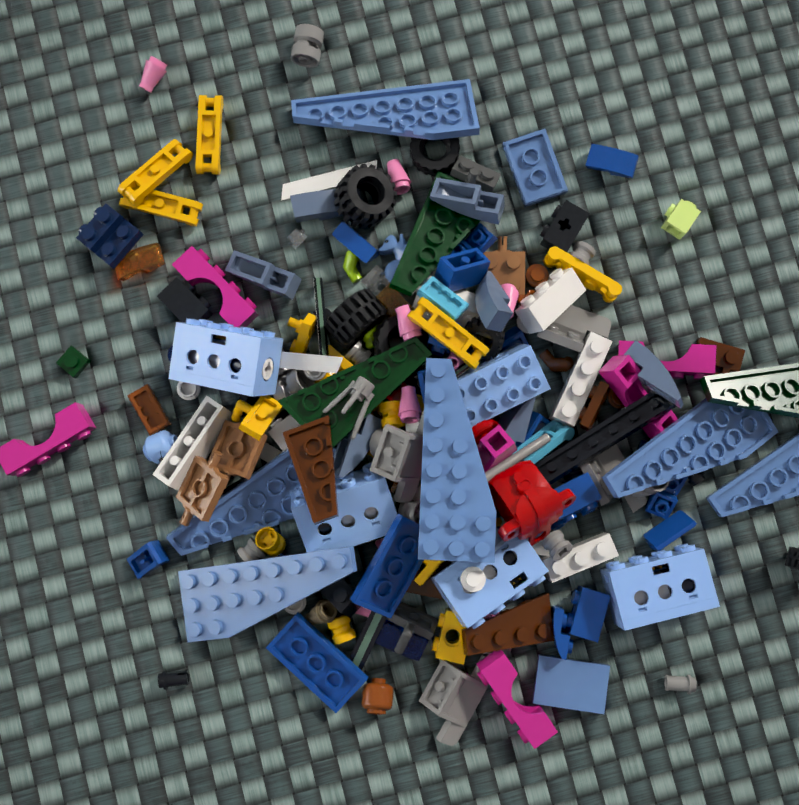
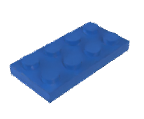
M397 514L350 598L354 604L390 619L392 618L424 561L418 559V522L402 514Z
M299 612L295 614L266 647L269 652L335 713L342 708L368 679V676Z

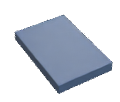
M546 129L502 143L524 207L568 192Z
M538 654L532 703L604 714L610 665L574 659L564 660L561 657Z

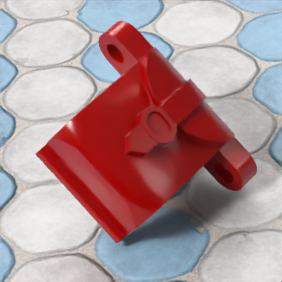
M531 460L518 462L496 474L488 482L495 508L506 521L498 530V534L505 542L515 537L521 540L529 538L528 541L531 546L540 542L550 534L551 525L559 520V517L563 515V510L576 500V496L570 489H565L560 493L552 489Z

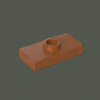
M149 384L128 395L130 402L150 436L172 425Z

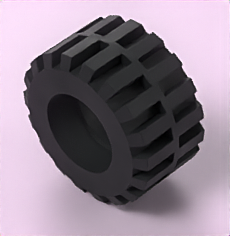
M361 164L360 167L356 165L346 173L336 186L334 204L339 206L338 214H343V220L345 222L349 220L351 226L356 227L359 225L361 229H365L367 226L372 228L383 221L396 205L397 201L394 199L397 197V192L393 191L396 187L395 183L390 182V175L386 176L383 173V169L377 170L376 165L372 164L367 167V164ZM357 188L367 191L372 196L374 205L363 202L357 194Z
M363 289L342 302L331 313L324 326L343 349L349 348L358 341H361L367 332L381 323L387 313V309L369 289Z

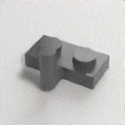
M460 155L450 175L465 183L481 185V190L492 193L501 174Z
M401 601L392 618H387V620L404 628L394 651L397 654H403L413 632L418 636L431 640L438 619Z

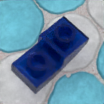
M385 620L375 643L395 652L394 649L404 628ZM413 632L403 654L400 655L419 661L429 640Z

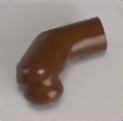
M548 349L539 355L540 359L553 372H567L574 365L571 357L555 358Z

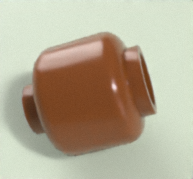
M372 678L371 683L363 685L362 707L367 709L368 714L386 715V711L390 710L393 706V687L386 684V679Z

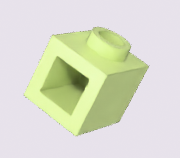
M681 199L676 205L673 203L664 214L667 216V219L661 228L680 240L688 232L701 211L692 202Z

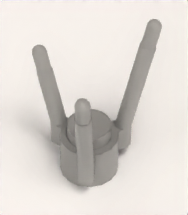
M361 376L356 381L352 380L349 386L323 410L324 413H327L348 393L352 396L341 410L342 414L347 412L356 399L361 402L365 399L351 434L352 440L356 438L369 403L375 396L371 393L375 386Z

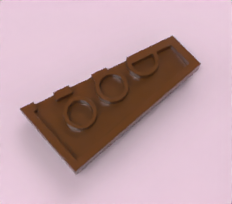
M328 415L282 432L315 525L339 516L331 424Z
M544 592L537 595L538 597L519 603L520 605L512 609L499 612L500 614L492 618H486L485 622L475 629L472 627L462 629L464 655L469 656L554 641L549 593Z

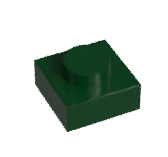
M71 345L56 363L73 378H77L91 360Z

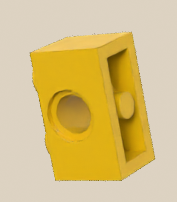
M446 608L445 613H440L437 627H440L441 630L439 637H434L432 651H436L435 658L464 665L466 655H464L462 629L465 627H462L451 609ZM451 629L459 632V637L455 641L446 639V633Z

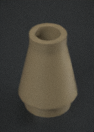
M322 599L306 613L305 618L312 625L330 623L335 619L337 609L329 600Z

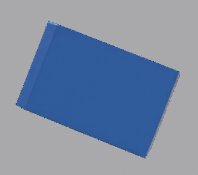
M156 540L146 543L128 557L127 561L137 579H140L167 563L170 559L160 541Z

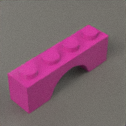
M191 246L172 266L192 286L199 283H210L220 288L223 296V304L219 312L220 316L228 324H232L233 327H247L259 316L255 312L257 306L248 297L244 300L239 295L241 290L233 281L229 284L223 278L226 274L217 265L212 267L207 262L210 258L201 248L197 251Z
M619 341L617 356L624 355L634 341ZM691 344L687 353L680 359L661 361V363L673 379H683L684 375L694 376L695 380H700L704 376L715 374L716 345Z
M630 355L613 356L598 371L625 407L648 394L638 377L641 370ZM670 410L642 429L652 439L678 420V418Z
M75 402L55 414V429L50 438L44 443L31 446L23 440L13 439L0 447V464L6 475L21 477L31 471L30 467L35 464L41 465L51 459L50 455L55 452L61 453L71 447L70 443L77 439L81 441L89 437L91 431L96 429V426L84 405Z
M500 425L480 439L477 445L484 472L517 451L515 442Z
M502 650L493 651L476 663L480 669L477 675L485 686L490 684L494 690L491 692V695L498 705L504 704L507 709L504 714L512 725L515 722L520 728L517 733L525 744L530 742L535 749L558 733L540 705L524 706L513 700L511 693L512 684L518 673Z

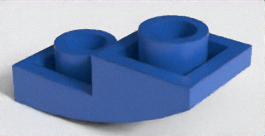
M591 144L585 166L588 169L609 172L610 175L633 178L639 156L624 150Z
M480 223L451 254L476 247L484 253L498 238Z
M688 476L669 481V485L665 490L651 494L645 511L668 519L678 502L677 495Z
M552 606L554 642L561 659L567 660V653L571 654L573 649V640L570 639L569 633L561 631V628H566L567 614H564L562 607Z

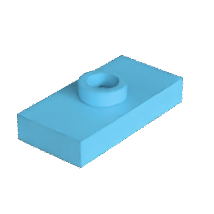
M434 276L417 291V295L420 298H426L454 321L469 307L466 301Z

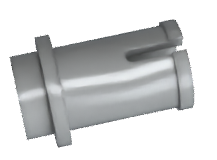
M687 674L686 677L665 675L664 679L666 691H686L687 694L696 692V678L691 677L690 674Z

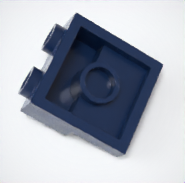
M105 204L94 211V218L88 224H84L79 228V235L76 238L110 267L115 269L144 234L108 204Z

